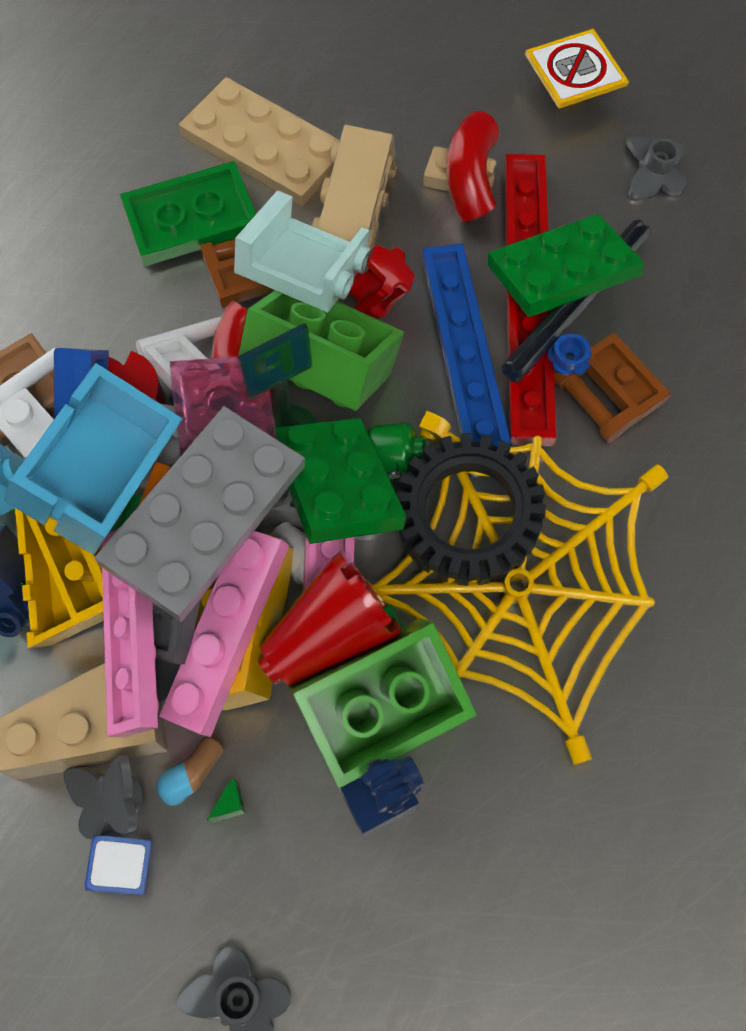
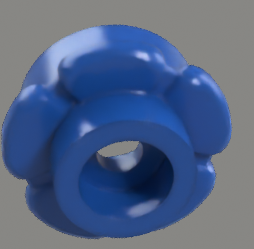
M578 334L562 335L549 348L548 359L553 362V369L559 374L567 376L574 373L575 375H580L590 366L588 361L592 356L590 345L584 337ZM566 355H570L574 358L571 360L567 359Z

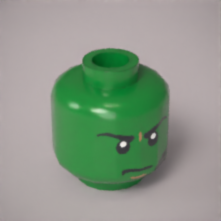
M408 422L376 425L368 430L370 440L390 482H398L403 472L408 473L409 462L414 456L418 459L423 457V448L427 446L425 436H417L415 429Z

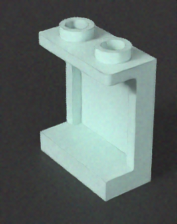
M277 190L235 238L234 273L328 313L339 298L345 299L347 297L355 275L358 272L363 274L367 269V259L371 248H368L370 230L361 227L351 242L293 219L291 218L293 196Z

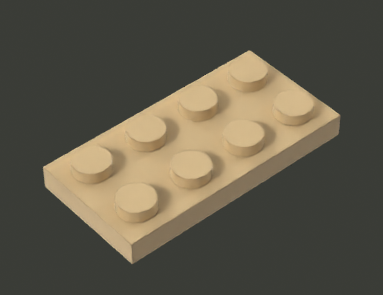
M225 77L178 124L180 135L226 163L235 161L238 170L275 191L278 190L293 196L292 201L302 207L322 186L324 179L331 176L334 165L331 164L330 157L333 142L337 138L228 77Z

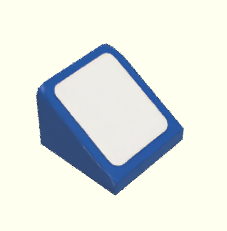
M93 835L86 873L85 891L145 895L153 841Z

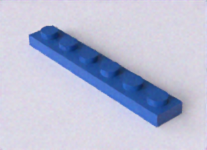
M461 243L423 248L422 262L460 435L471 433V441L475 442L481 441L482 434L492 436L491 444L497 447L501 440L511 444L464 245ZM469 474L470 478L482 477Z

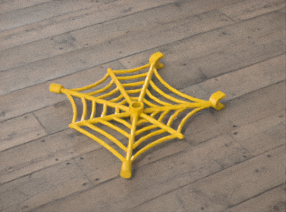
M426 411L419 425V428L422 429L419 436H425L427 441L435 444H440L441 438L451 436L453 443L460 442V438L449 432L451 425L447 420ZM534 436L531 444L510 447L509 453L517 454L519 451L521 453L531 451L529 468L534 466L538 474L541 457L556 475L577 488L603 495L624 496L608 508L582 506L570 502L554 492L539 474L537 483L539 485L543 484L544 492L547 496L560 505L581 513L599 515L590 523L584 525L559 518L546 509L545 518L554 524L578 532L564 543L547 537L540 531L538 539L542 543L557 549L549 554L534 547L531 553L543 560L531 570H525L526 556L524 563L518 569L513 567L509 570L504 582H489V584L478 585V580L469 581L468 586L453 583L457 579L448 578L447 582L418 584L434 572L430 570L427 573L423 570L405 584H388L413 561L408 554L394 570L374 585L370 582L369 584L384 603L392 604V606L403 610L415 620L421 618L429 621L408 604L388 595L416 594L437 607L456 627L468 647L463 657L458 661L447 641L437 630L459 678L464 677L496 686L520 697L544 713L568 736L569 740H566L565 744L573 765L592 760L584 735L579 736L577 732L590 700L609 663L646 610L655 604L654 599L648 597L638 569L635 550V523L641 494L645 491L648 493L652 492L668 479V474L662 466L656 464L638 478L639 484L634 488L608 489L584 483L560 469L543 450L542 438ZM463 471L456 473L463 487L459 517L447 543L452 546L455 545L466 520L470 501L478 517L474 543L470 549H479L483 530L490 543L493 544L500 540L493 524H512L513 517L488 516L480 499L497 502H509L511 499L508 494L497 495L477 492L467 473L484 477L490 476L478 472ZM450 476L444 478L441 483L439 500L429 524L433 531L437 527L446 503ZM630 503L627 524V550L631 573L640 596L631 595L620 572L614 547L613 517ZM604 524L606 528V547L611 569L621 593L612 592L597 550L594 532ZM586 538L593 566L603 591L591 590L580 571L575 547ZM567 553L572 572L581 589L563 587L557 577L555 563ZM548 569L552 585L534 583V580ZM515 581L522 583L525 591L517 592L513 590L510 583ZM502 592L504 598L496 606L483 593ZM448 593L469 611L481 629L474 641L455 614L443 602L430 594ZM459 593H471L483 602L492 612L488 621L485 622L475 606ZM530 593L557 596L556 600L546 609L538 626L528 601ZM568 598L585 600L564 625L548 653L542 636L552 615ZM595 601L614 603L587 640L562 690L552 665L559 648L572 628ZM512 604H519L523 617L507 612ZM623 605L639 606L602 658L573 719L567 705V700L589 653L602 632ZM501 619L514 621L528 628L534 646L514 637L494 633L493 631ZM489 639L514 645L538 656L547 681L532 668L505 655L482 650L481 648ZM477 656L504 663L528 675L553 696L561 719L546 705L522 689L493 676L469 671L467 668Z

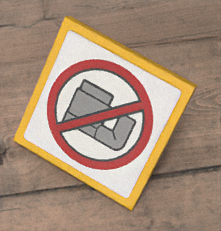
M594 28L525 50L526 58L558 109L628 86V79Z

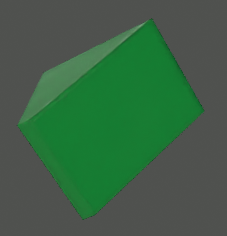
M235 778L229 781L206 819L208 822L214 823L246 814L239 782Z

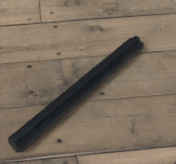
M634 220L620 237L635 252L650 236L651 229L649 226L644 225L642 220ZM599 292L553 308L502 365L503 375L508 376L511 382H520Z

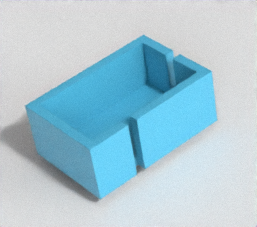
M95 363L72 394L68 405H64L12 476L3 501L43 525L47 523L49 518L54 519L58 522L54 532L94 555L175 432L182 418Z

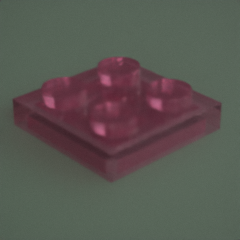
M264 355L253 357L254 370L260 371L266 368L262 358ZM240 357L169 361L174 412L182 418V421L176 428L180 456H182L223 406L277 440L269 384L266 383L248 392Z

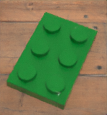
M235 161L119 194L144 267L200 250L199 245L207 242H212L213 245L235 239L256 215Z
M599 213L488 252V267L528 317L640 277L644 267V261Z
M361 418L272 428L271 436L305 458V467L288 489L309 544L403 530L406 514Z

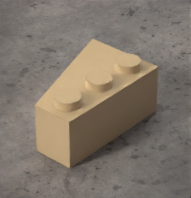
M344 124L341 139H335L331 149L330 162L334 165L331 178H325L322 184L320 200L321 203H324L321 218L315 217L312 227L351 242L360 228L363 227L370 230L368 248L372 249L379 229L378 218L381 206L386 207L389 193H385L388 178H395L398 169L393 134Z
M104 663L0 717V772L14 779L23 780L65 772L67 769L76 767H91L112 763L116 757L128 755L129 759L167 752L164 719L159 717L162 704L159 702L157 713L158 728L126 738L107 737ZM156 679V693H157V698H158V702H159L157 679Z

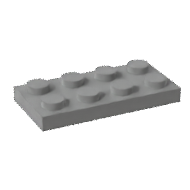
M223 406L96 555L95 560L100 567L182 623L305 467V458Z

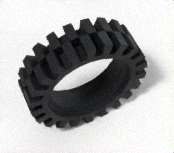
M471 433L461 434L460 442L455 443L452 442L451 436L441 438L440 447L435 449L432 444H429L423 448V457L421 459L414 456L409 462L408 473L403 472L400 478V489L396 492V495L406 514L404 528L399 530L402 543L405 542L407 553L413 560L417 558L420 561V568L427 573L430 570L438 573L437 579L447 582L448 578L458 580L457 585L468 586V582L478 580V585L489 584L490 578L497 576L498 580L506 577L509 570L513 567L518 569L536 545L546 511V504H543L545 496L543 484H537L539 474L533 466L528 469L525 466L527 457L520 451L515 456L509 453L511 444L501 440L497 447L491 444L492 436L484 434L481 435L480 442L471 441ZM464 471L482 473L498 481L507 491L513 505L514 516L509 530L500 540L490 546L479 549L458 548L440 539L428 523L425 506L432 489L441 480L451 474Z

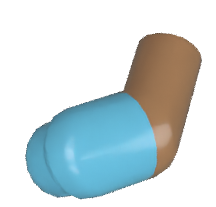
M204 737L189 758L165 770L161 774L156 788L162 801L168 805H178L187 796L196 792L223 754L224 750L221 744L210 737Z

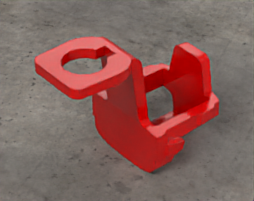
M376 245L371 249L367 259L368 272L363 274L358 272L355 275L352 287L348 293L356 298L354 309L381 320L398 300L410 292L415 275L405 262L406 256L404 251L398 247L388 250L380 245Z

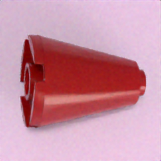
M342 551L338 552L328 561L260 645L263 657L258 660V663L266 676L274 684L283 681L288 686H293L395 638L402 631L395 617L390 618L384 611L385 603L356 566L351 563L344 568L348 562L346 555Z

